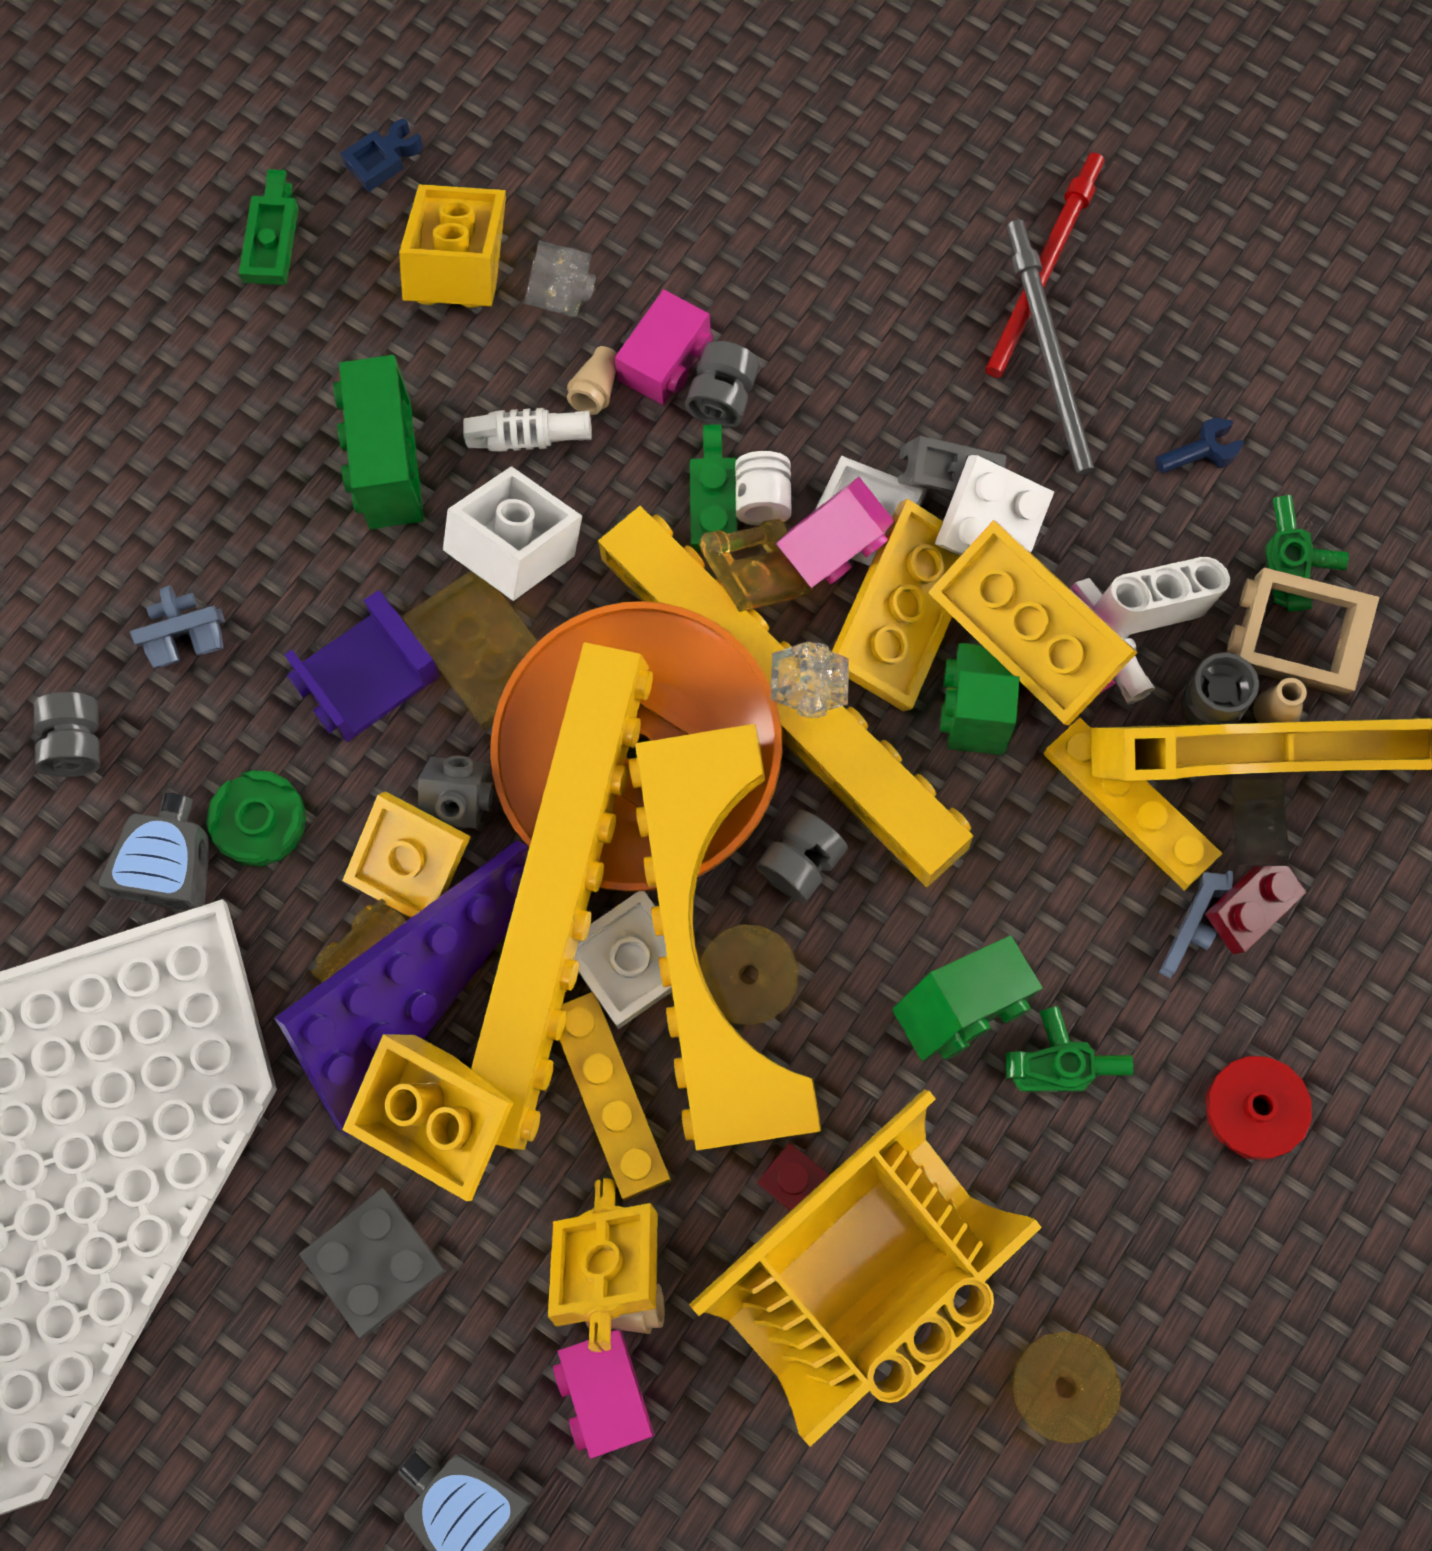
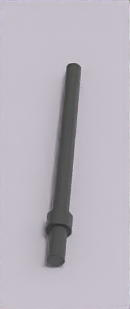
M1013 220L1007 224V230L1015 254L1011 259L1016 278L1022 279L1076 475H1086L1094 471V466L1039 273L1042 271V265L1038 251L1031 247L1024 220Z

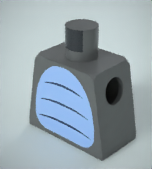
M164 793L158 817L136 813L129 816L101 875L98 886L115 899L187 911L205 905L210 838L199 825L188 822L193 800L176 793Z
M420 1448L409 1458L398 1473L419 1494V1497L403 1516L427 1551H494L534 1502L529 1495L463 1453L455 1454L441 1468Z

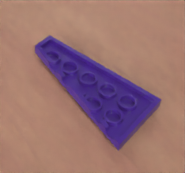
M515 841L275 1017L335 1126L344 1135H349V1133L342 1129L382 1035H416L424 1039L506 935L529 851L527 845Z

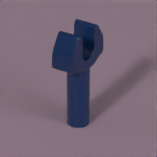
M1213 418L1203 423L1200 430L1201 437L1198 441L1156 456L1155 463L1157 469L1162 474L1202 458H1208L1217 467L1223 468L1234 461L1244 441L1238 440L1228 445L1219 444L1215 438L1228 434L1233 421Z

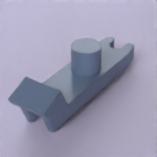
M1228 871L1226 874L1203 872L1202 877H1199L1198 892L1159 970L1160 974L1168 978L1175 974L1190 942L1205 950L1210 948L1217 931L1200 921L1211 898H1222L1232 888L1233 871Z

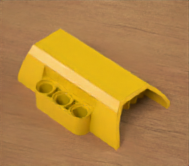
M925 1089L689 1304L698 1316L702 1313H709L729 1321L776 1374L793 1411L798 1433L809 1447L868 1392L880 1401L892 1403L900 1401L915 1389L987 1320L992 1313L994 1298L989 1285L985 1281L1042 1228L1031 1217L999 1210L968 1195L926 1140V1110L936 1098L930 1091ZM969 1285V1299L961 1307L955 1308V1293L962 1286ZM931 1322V1333L928 1339L921 1344L915 1345V1331L920 1325ZM892 1360V1369L888 1377L882 1381L874 1382V1372L877 1366L883 1361Z

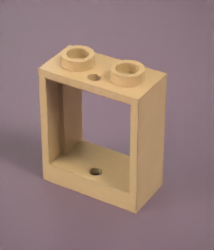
M1263 568L1255 576L1254 580L1247 578L1244 584L1239 606L1245 607L1246 611L1242 626L1235 624L1232 629L1227 652L1239 655L1250 662L1257 674L1279 680L1296 678L1306 687L1345 696L1355 691L1380 597ZM1271 588L1347 608L1330 672L1254 652Z

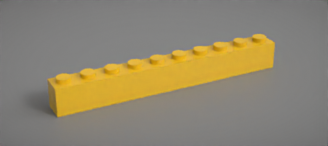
M639 506L600 538L598 544L602 561L642 601L665 603L696 612L723 627L745 646L765 674L774 694L780 715L782 743L926 888L969 850L973 835L969 832L971 826L966 818L954 808L947 810L935 798L937 795L936 791L929 781L920 774L913 776L901 764L902 758L889 742L886 740L877 741L867 731L868 724L863 716L853 707L849 706L845 709L833 697L835 692L831 685L817 673L812 676L800 664L802 660L797 651L786 641L779 643L768 632L769 627L758 612L754 609L746 611L735 600L737 596L733 588L721 577L714 579L704 569L705 564L699 554L688 545L683 548L672 537L673 532L662 517L657 514L651 517Z
M586 642L583 643L471 1067V1070L513 1102L496 1143L499 1146L525 1150L527 1141L532 1142L539 1128L540 1111L535 1110L540 1090L546 1091L551 1081L553 1061L548 1060L553 1040L558 1041L561 1038L565 1027L566 1011L561 1010L566 990L571 991L577 980L579 962L574 960L579 940L585 941L590 929L592 915L590 911H587L591 891L597 892L602 882L604 864L599 862L604 843L609 844L615 832L616 815L612 814L616 795H622L627 785L629 769L628 766H624L628 747L634 748L635 743L638 741L641 720L636 718L640 701L648 699L652 687L653 673L648 671L649 666L639 653Z

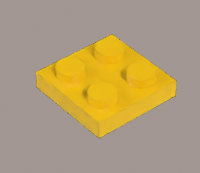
M385 791L377 795L342 881L412 918L448 891L471 836Z

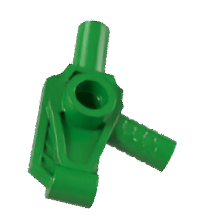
M1292 495L1273 498L1278 532L1265 545L1268 569L1307 579L1310 577L1311 567L1346 571L1349 561L1348 552L1313 548L1310 532L1303 530V528L1297 529ZM1271 588L1273 602L1285 607L1286 612L1312 609L1311 598Z
M1059 1006L1039 1012L1051 1048L1037 1052L1014 1051L1005 1053L1006 1079L1013 1080L1020 1092H1083L1096 1078L1095 1076L1133 1075L1132 1055H1094V1050L1088 1042H1070Z

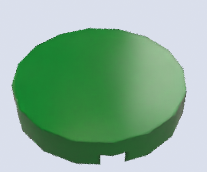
M256 770L242 773L241 777L234 779L232 782L228 780L218 788L210 801L206 819L209 834L220 852L226 858L242 866L262 867L278 862L292 852L304 834L307 815L301 796L289 781L273 772Z

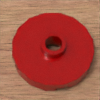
M1247 1056L1229 1063L1215 1076L1206 1094V1118L1214 1136L1223 1145L1235 1151V1154L1246 1159L1270 1160L1291 1152L1305 1138L1312 1121L1311 1098L1303 1080L1288 1065L1271 1057ZM1254 1098H1261L1267 1103V1115H1260L1255 1112L1253 1108Z

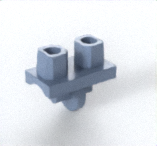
M168 585L160 588L162 602L146 607L151 620L166 615L168 620L130 631L134 645L142 646L153 668L158 669L181 661L174 638L189 633L195 653L199 656L223 649L222 632L219 624L225 623L222 610L220 608L216 609L215 606L183 615L182 610L197 606L193 593L177 597L173 588Z

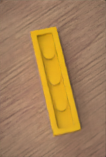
M1081 718L1076 720L1046 748L1043 755L1184 891L1223 854L1146 780L1122 781L1092 777L1091 727Z
M591 992L562 1004L561 1010L566 1011V1022L559 1040L622 1200H628L670 1182L671 1179L598 999Z

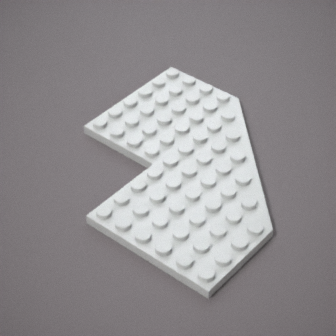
M223 899L0 972V1515L49 1498L277 1091L228 904Z

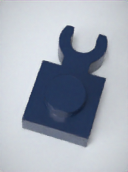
M404 118L394 122L389 129V134L382 138L374 130L341 152L340 155L343 164L362 186L370 192L404 169L401 161L402 156L411 157L423 149L421 136L417 133L409 139H402L410 133L408 122Z

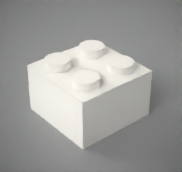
M511 466L448 508L443 551L514 601L575 556L582 515Z

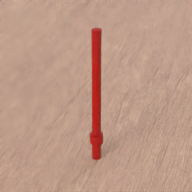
M1090 153L1079 176L1071 180L1064 195L1066 203L1040 254L1042 271L1039 275L1043 289L1081 210L1089 206L1096 191L1094 183L1105 162L1104 157L1098 153ZM1023 290L985 368L986 373L994 378L1002 377L1031 316L1025 290Z

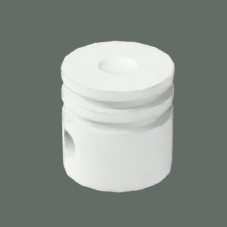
M756 451L742 455L736 460V517L739 521L754 526H771L785 522L791 517V463L787 456L772 451Z

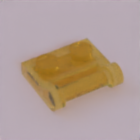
M779 519L766 520L760 523L759 527L726 534L720 530L707 532L700 539V548L704 558L739 612L807 596L813 589L776 544L787 533L785 524ZM760 545L767 552L734 560L729 553Z

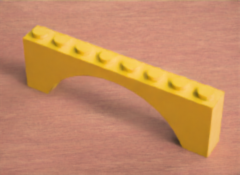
M1432 718L1091 728L1092 777L1137 781L1269 772L1432 770Z
M755 724L635 743L637 758L629 759L630 775L633 787H642L644 807L636 808L640 836H649L652 856L644 857L645 875L648 887H657L659 906L651 907L655 936H664L667 956L659 957V969L663 987L672 986L674 1006L666 1008L670 1037H679L682 1057L674 1058L675 1076L678 1089L687 1088L690 1109L682 1110L686 1141L695 1140L697 1151L820 1132L821 1124L813 1078L795 1073L776 1064L752 1047L733 1028L717 1006L705 982L694 941L693 902L695 888L708 846L731 810L750 791L765 781Z

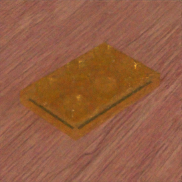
M470 571L401 618L434 660L437 669L484 731L493 725L498 702L512 673L538 641L500 591Z

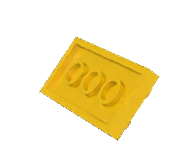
M908 498L899 502L892 516L894 522L884 534L888 541L877 549L826 663L828 667L903 712L913 709L952 618L928 592L960 557L935 545L943 521Z
M992 520L928 592L1014 676H1019V681L1065 725H1070L1138 653L995 520Z

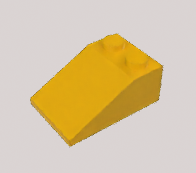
M418 185L399 251L402 300L417 301L424 305L449 303L461 304L469 308L492 306L498 277L506 190Z
M383 1034L342 1130L461 1199L472 1201L513 1102L455 1056L416 1035Z

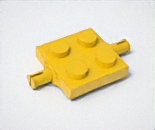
M603 1178V1183L600 1179L594 1183L595 1201L592 1210H588L578 1217L553 1221L548 1318L556 1327L585 1321L590 1322L588 1349L594 1352H602V1348L605 1352L611 1349V1320L624 1314L656 1309L658 1213L651 1203L631 1207L615 1206L616 1182L612 1179Z

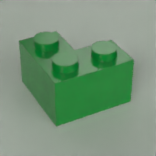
M959 643L955 659H946L943 687L947 688L945 702L942 704L939 732L948 733L947 749L1004 755L1016 725L1020 677L1014 676L983 645Z
M1010 935L930 972L892 1008V1011L922 1062L938 1054L945 1061L970 1047V1041L989 1031L991 1026L988 1022L1000 1017L1003 1023L1006 1024L1028 1012L1031 1007L1027 1001L1043 988Z

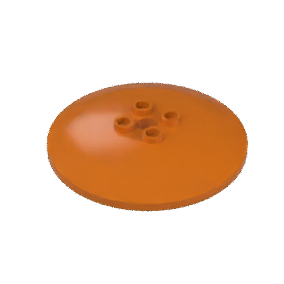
M646 601L623 602L592 609L569 619L544 636L525 655L512 673L498 702L491 733L490 759L496 792L507 818L524 843L530 847L583 643L586 642L639 653L648 664V671L653 673L649 697L647 700L640 701L636 718L641 720L639 737L653 741L755 724L758 732L765 781L750 791L731 810L719 826L703 858L698 877L702 876L730 857L748 839L766 812L777 785L782 759V728L776 700L765 674L745 646L730 632L714 621L682 607ZM626 755L624 766H628L629 769L628 781L624 793L616 795L612 814L616 815V827L611 842L609 844L604 843L599 862L604 864V873L600 888L622 892L657 890V887H648L644 868V857L652 856L649 836H640L636 808L644 807L642 787H633L629 759Z

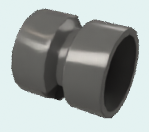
M727 341L707 343L697 366V376L692 380L685 401L687 411L697 420L708 425L722 424V428L737 427L742 422L748 404L747 393L753 389L760 368V362L757 357L748 349Z
M1226 652L1213 654L1206 658L1198 667L1183 692L1181 708L1184 718L1189 725L1238 724L1258 694L1259 680L1257 672L1250 662L1239 655Z
M58 692L38 697L33 702L34 731L42 737L34 740L35 770L39 773L56 777H76L97 771L100 768L99 738L93 734L99 730L98 701L92 696L75 692Z
M801 809L795 812L781 830L783 841L772 842L756 861L755 866L764 878L782 893L799 903H806L822 883L823 879L820 872L831 871L846 853L848 846L842 837L827 823L812 813Z

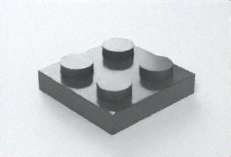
M385 1188L380 1189L299 1253L302 1260L359 1339H364L447 1272Z

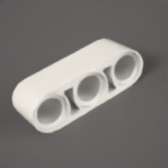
M1199 557L1123 574L1114 579L1092 610L1120 636L1193 620L1204 616L1230 585V576L1222 563L1210 557Z

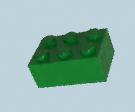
M395 354L339 362L341 381L333 382V390L338 410H343L344 422L337 424L341 449L342 451H347L349 464L342 465V478L346 493H351L355 513H363L369 529L424 522L411 400Z

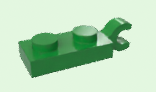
M268 169L265 195L251 196L239 275L243 283L287 285L299 207L295 198H291L292 184L286 183V170Z
M722 424L703 425L704 459H690L691 547L695 551H738L736 458H722Z

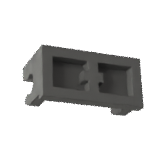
M918 436L900 447L899 459L908 461V466L905 473L899 475L898 482L908 486L915 484L954 493L969 455H978L1005 468L1006 455Z

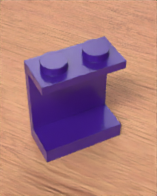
M380 590L363 600L370 616L305 661L301 662L293 650L284 654L293 668L287 674L293 686L302 698L310 693L319 704L313 712L329 734L338 729L347 742L441 677L434 660Z

